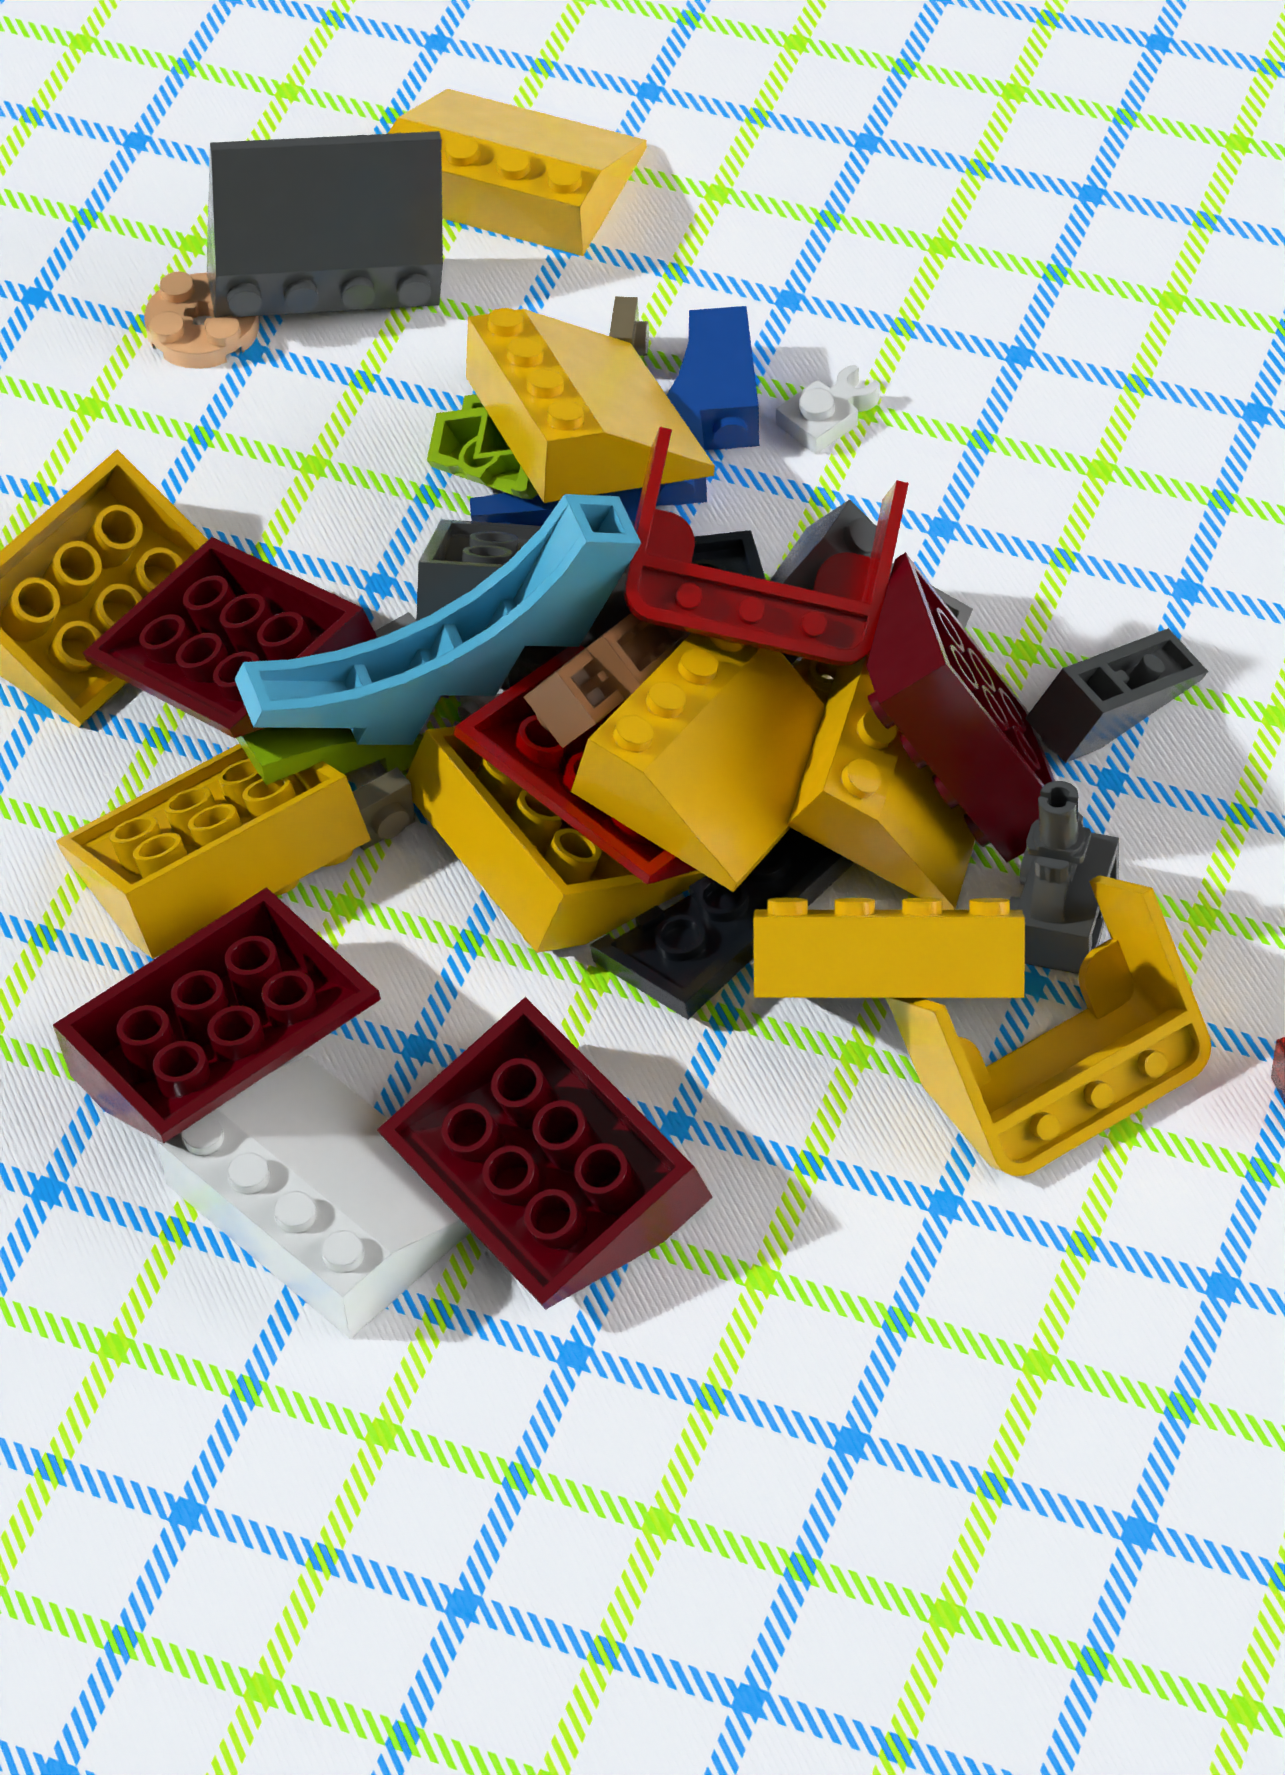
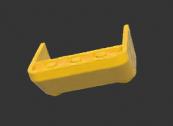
M1098 875L1089 881L1111 939L1092 949L1080 966L1078 981L1087 1009L988 1066L985 1065L976 1045L970 1040L957 1035L945 1005L924 998H886L923 1088L982 1158L994 1169L1012 1176L1029 1175L1195 1078L1206 1067L1211 1054V1038L1152 887Z

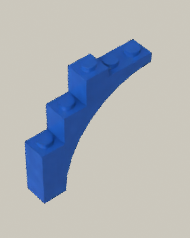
M746 306L689 310L687 348L679 374L668 391L667 397L704 450L759 446V405ZM706 477L660 484L656 506L707 502ZM643 487L598 494L600 496H619L634 527ZM508 493L470 498L471 521L542 526L559 501L543 503L538 494L533 499H523Z

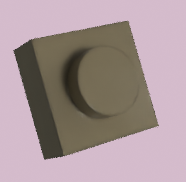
M615 296L609 336L631 343L639 356H647L649 322L639 321L638 297Z
M398 767L353 791L371 838L369 842L360 846L363 851L383 839H391L397 836L405 827L416 822L411 783Z

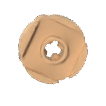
M176 271L167 274L161 279L160 290L150 298L144 313L147 337L151 346L161 350L164 359L168 362L185 368H211L226 363V355L235 352L240 347L242 348V353L246 351L255 341L259 331V316L214 317L207 273L189 275L182 271ZM199 316L212 317L206 318L203 325H195L193 323V319Z

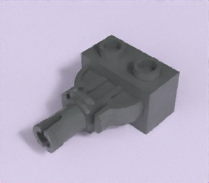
M1052 781L1045 784L1040 791L1038 799L1039 819L1031 825L1026 840L1027 848L1024 852L1020 869V884L1024 885L1021 897H1010V910H1022L1025 916V964L1079 974L1080 966L1086 955L1099 945L1105 926L1104 918L1089 881L1098 875L1119 880V837L1092 833L1090 828L1083 827V816L1078 812L1079 795L1077 788L1065 781Z

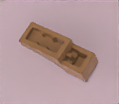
M629 613L526 694L524 699L534 710L540 724L564 748L628 698L691 633L646 623L632 613Z

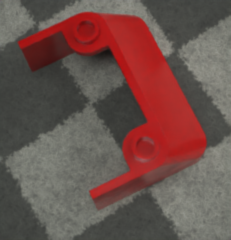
M659 427L651 447L634 525L641 545L627 567L624 586L625 602L631 613L646 623L829 664L846 666L862 660L871 650L884 602L909 483L896 480L882 499L870 557L850 552L838 553L829 557L817 571L813 590L691 563L695 538L690 525L685 519L675 513L655 509L672 429Z

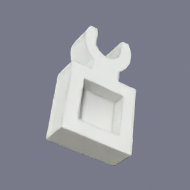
M855 364L846 366L837 374L836 383L830 388L817 379L776 408V425L817 455L858 426V412L867 411L876 406L880 400V383L877 380H873L865 387L856 388L859 384V367Z

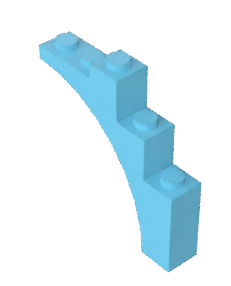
M564 494L542 527L502 567L474 589L431 615L385 636L337 651L295 659L243 662L235 677V682L253 727L351 728L357 745H413L441 695L496 696L525 646L579 647L641 545V541L620 497Z

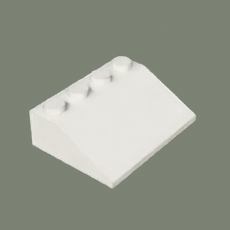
M306 1056L274 1070L167 1142L162 1143L156 1140L166 1185L349 1339L353 1338L471 1232L379 1134L377 1129L388 1118L311 1056Z

